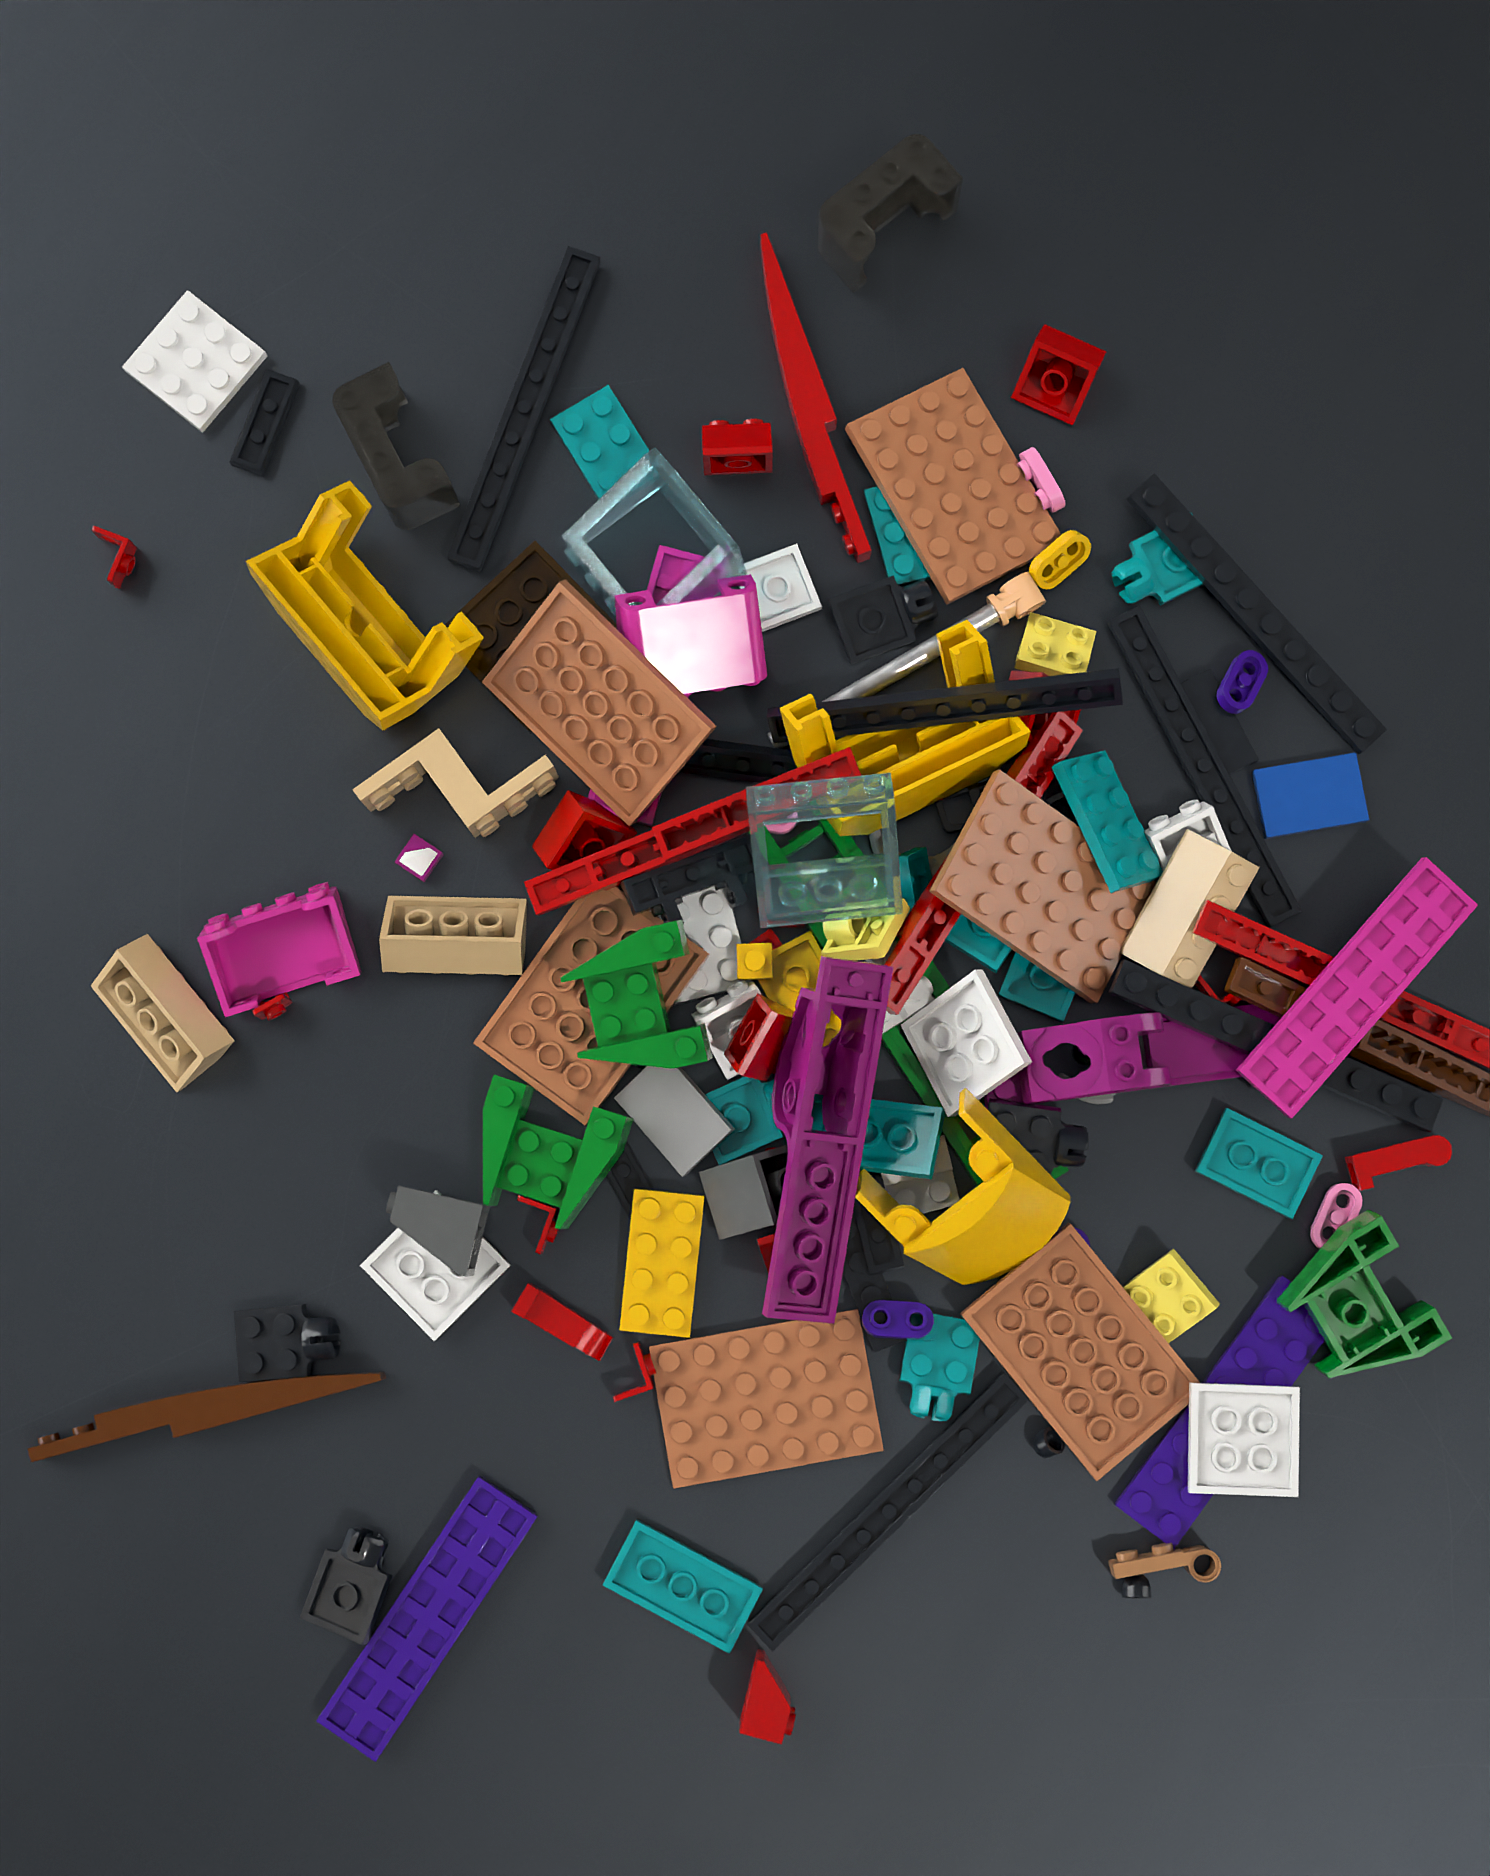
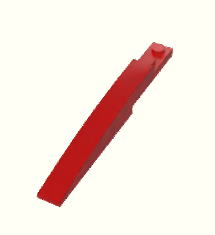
M766 232L760 235V248L767 302L778 361L794 425L820 504L824 505L834 501L833 504H830L836 524L842 522L846 535L842 536L846 552L848 555L854 554L856 562L860 563L870 559L871 548L828 436V432L836 430L837 418Z
M1064 712L1052 713L1006 774L1041 799L1055 776L1052 766L1066 759L1083 730ZM947 857L904 920L896 935L900 940L884 964L893 967L886 1009L891 1015H898L961 915V913L929 892Z
M848 747L651 827L652 830L527 880L524 884L536 915L540 916L601 890L607 891L617 887L625 879L685 859L864 780L853 752Z
M1206 900L1192 932L1306 988L1312 984L1334 958L1209 900ZM1403 991L1379 1018V1020L1432 1046L1443 1048L1490 1070V1029L1406 991Z

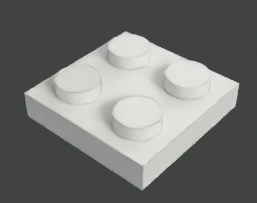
M797 544L733 568L735 577L751 574L756 583L762 632L822 610L820 600Z

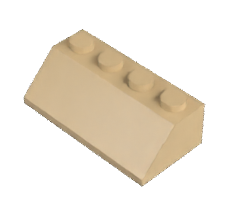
M1186 829L1137 917L1134 926L1128 933L1120 953L1157 974L1192 989L1216 944L1192 933L1206 900L1235 912L1260 867Z
M388 896L379 937L382 972L522 975L526 948L527 899Z
M148 934L117 949L91 985L92 989L176 1092L181 1091L218 1061L234 1042L227 1029L220 1024L207 1008L205 1002L199 998L186 982L183 975L177 971L164 955L162 949L155 944Z

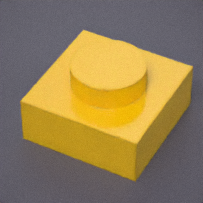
M772 943L736 944L738 980L773 979Z

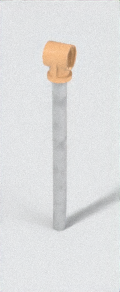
M1024 572L1005 583L999 589L1001 593L996 596L994 594L987 596V605L950 627L965 620H968L979 633L997 622L1004 627L1009 624L1010 618L1016 616L1017 619H1021L1029 615L1030 612L1040 608L1045 604L1046 600L1029 572ZM934 635L822 702L870 697L941 656L937 636ZM771 732L767 734L774 748L782 749L789 745V742L773 743Z

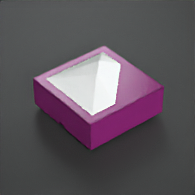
M413 834L395 860V863L422 882H425L444 854L416 834Z

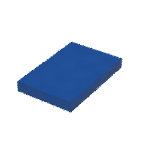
M1356 753L1252 771L1264 839L1369 821Z

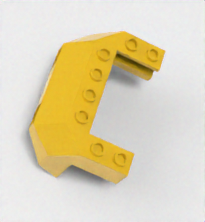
M349 480L319 495L296 537L247 560L246 564L250 574L276 612L362 714L383 731L415 713L455 680L484 637L462 611L456 614L448 628L441 622L432 627L426 637L419 631L408 615L396 604L386 589L379 584L365 567L364 563L349 548L372 508V505L366 500L365 496Z
M968 620L936 634L947 688L995 682L987 640ZM811 693L779 708L792 756L798 768L848 747L853 752L864 781L816 802L821 813L839 836L869 835L991 776L993 771H997L1026 747L1031 733L1030 729L1019 717L847 735L835 740L828 713L823 708L817 710L814 696Z

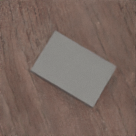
M646 1066L614 1097L682 1177L694 1169L735 1130L681 1067L671 1069Z

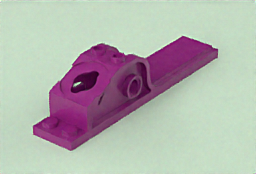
M821 956L816 989L801 987L788 1032L784 1036L779 1051L772 1092V1115L776 1127L783 1131L786 1136L788 1157L762 1314L767 1318L831 1324L835 1322L893 973L892 966ZM832 1009L833 1013L841 1020V1029L832 1038L830 1044L823 1047L826 1023H829ZM815 1094L823 1095L822 1118L826 1131L811 1130L813 1123L811 1114Z
M1253 1004L1235 1006V1008L1273 1025H1276L1280 1019ZM1160 1012L1103 1018L1018 1032L1017 1035L1032 1063L984 1096L985 1108L988 1110L989 1098L1026 1104H1039L1239 1078L1242 1076L1236 1069L1249 1055L1163 1018ZM1138 1036L1143 1038L1147 1069H1143ZM1062 1043H1071L1079 1047L1082 1053L1090 1058L1091 1065L1088 1070L1080 1072L1076 1077L1063 1079L1056 1076L1051 1068L1044 1064L1043 1056L1047 1051L1053 1050Z

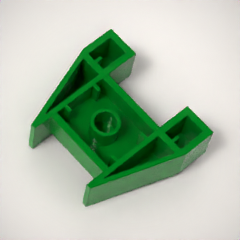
M682 920L642 928L560 977L561 983L583 978L598 1047L577 1052L578 1058L671 1069L706 1062L713 1058L705 1023L672 1031L669 1025L656 962L690 954Z
M493 1075L483 1106V1204L497 1206L502 1189L561 1208L555 1228L568 1229L623 1153L634 1119L593 1106L584 1137L580 1139L525 1121L535 1088L505 1077Z
M1369 1209L1340 1226L1276 1300L1281 1307L1289 1312L1304 1304L1332 1352L1331 1355L1314 1365L1319 1372L1328 1378L1422 1357L1452 1339L1435 1307L1422 1300L1399 1314L1396 1313L1369 1264L1396 1249L1399 1245L1382 1215Z

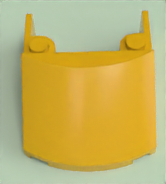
M964 1088L959 1094V1116L981 1138L970 1149L969 1164L983 1182L932 1222L914 1206L900 1205L865 1169L859 1172L855 1197L904 1246L903 1254L962 1285L984 1282L1008 1273L1042 1249L1062 1224L1071 1200L1070 1195L982 1103L967 1088Z

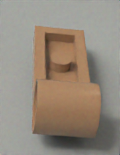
M1162 1543L1151 1546L1152 1552L1138 1554L1136 1549L1125 1550L1116 1553L1117 1559L1108 1560L1111 1575L1115 1579L1184 1566L1187 1573L1196 1580L1211 1582L1218 1577L1221 1571V1561L1217 1554L1202 1545L1184 1548L1175 1547L1173 1549L1172 1543ZM1199 1555H1208L1210 1558L1209 1568L1202 1573L1195 1572V1559Z

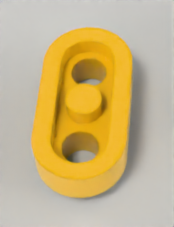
M1069 530L1037 555L1029 567V574L1036 585L1042 589H1052L1082 565L1090 554L1091 543L1089 539L1078 531Z

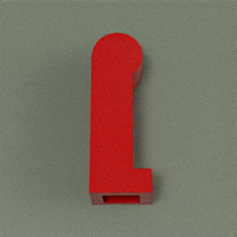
M1433 1135L1347 1156L1345 1161L1352 1185L1359 1191L1375 1187L1372 1179L1373 1176L1420 1164L1428 1167L1442 1166L1450 1160L1452 1146L1445 1137Z
M533 1283L526 1285L511 1311L601 1361L614 1338Z

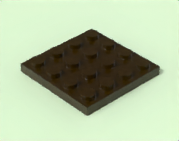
M535 540L456 613L458 614L462 611L484 637L465 666L481 683L556 585L565 579L617 629V624ZM456 614L445 624L447 628L455 618ZM483 684V686H484V687L513 715V717L531 734L532 731H531L501 700H499V699Z

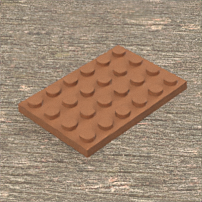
M964 368L846 425V433L946 605L1032 562L1037 555L1061 536L1047 509L1043 510L1040 499L1034 495L1036 490L1030 480L1026 481L1022 468H1018L1016 456Z
M566 579L556 585L482 681L499 700L629 827L638 821L717 727Z
M997 770L993 771L929 892L1089 1003H1098L1122 956L1120 950L1157 882L1152 881L1110 893L1080 827L1003 771Z
M617 887L607 891L601 890L575 901L473 1044L587 1126L593 1106L598 1108L602 1106L631 1064L578 1058L577 1052L598 1047L583 978L561 983L560 977L638 930L664 924V921L657 916L654 917L649 910L633 916L624 892ZM688 938L686 939L689 955L656 962L667 1014L710 956L709 953Z
M1070 1223L1054 1234L1042 1249L1011 1270L959 1313L1096 1481L1189 1404V1383H1200Z
M858 1309L837 1312L834 1324L792 1320L649 1346L651 1359L657 1372L654 1374L673 1489L884 1451Z

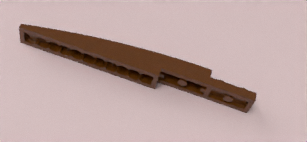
M1239 957L1235 960L1224 991L1281 1019L1307 988L1244 957ZM1378 1020L1348 1054L1490 1117L1489 1073L1381 1020Z
M385 1372L311 1375L235 1384L169 1396L94 1415L96 1430L93 1423L72 1429L73 1436L60 1439L59 1432L37 1438L38 1446L27 1449L30 1462H35L170 1424L173 1438L378 1382L386 1379Z

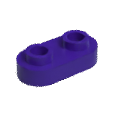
M1246 650L1231 662L1217 690V700L1225 711L1238 714L1252 705L1268 673L1267 662L1260 653L1254 650ZM1243 667L1248 670L1249 674L1244 672Z
M876 1300L868 1304L862 1314L864 1329L871 1336L878 1338L922 1339L929 1334L934 1324L932 1311L925 1304L919 1302ZM875 1313H885L887 1321L884 1324L876 1323L874 1321ZM912 1314H919L922 1317L923 1323L920 1326H913L910 1323L909 1317Z

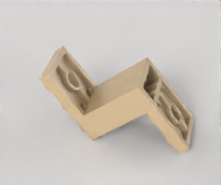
M438 728L355 787L353 791L370 812L375 809L381 811L395 801L394 795L404 788L406 791L415 788L423 781L422 775L428 773L476 838L480 834L482 837H486L500 826L498 821L508 814L513 817L522 812L528 806L526 801L536 794L541 797L550 792L556 786L554 781L559 776L554 765L545 754L490 795H487Z

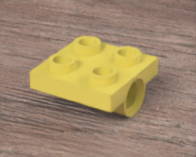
M1030 612L1016 657L1015 669L1028 672H1043L1048 676L1087 672L1096 631Z
M902 898L849 905L844 910L827 912L823 919V931L828 941L820 953L821 956L854 961L885 957L911 908L906 900Z
M1174 1248L1122 1286L1168 1344L1216 1310L1220 1305Z

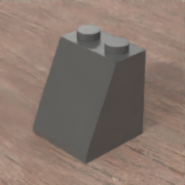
M787 1145L699 1172L719 1240L777 1224L787 1165Z
M398 1186L397 1192H391L386 1212L391 1214L390 1222L458 1275L465 1277L474 1276L490 1206L403 1186Z

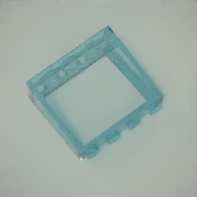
M656 447L646 453L562 535L567 546L563 551L574 567L581 565L587 573L583 576L595 592L599 589L602 590L607 597L603 601L615 617L614 595L626 594L627 592L587 543L658 490L662 492L711 552L664 596L656 606L718 596L721 592L717 586V579L747 574L737 543ZM632 602L629 605H636V603Z
M891 773L746 787L760 928L903 914L895 799ZM881 813L883 854L768 865L764 825Z

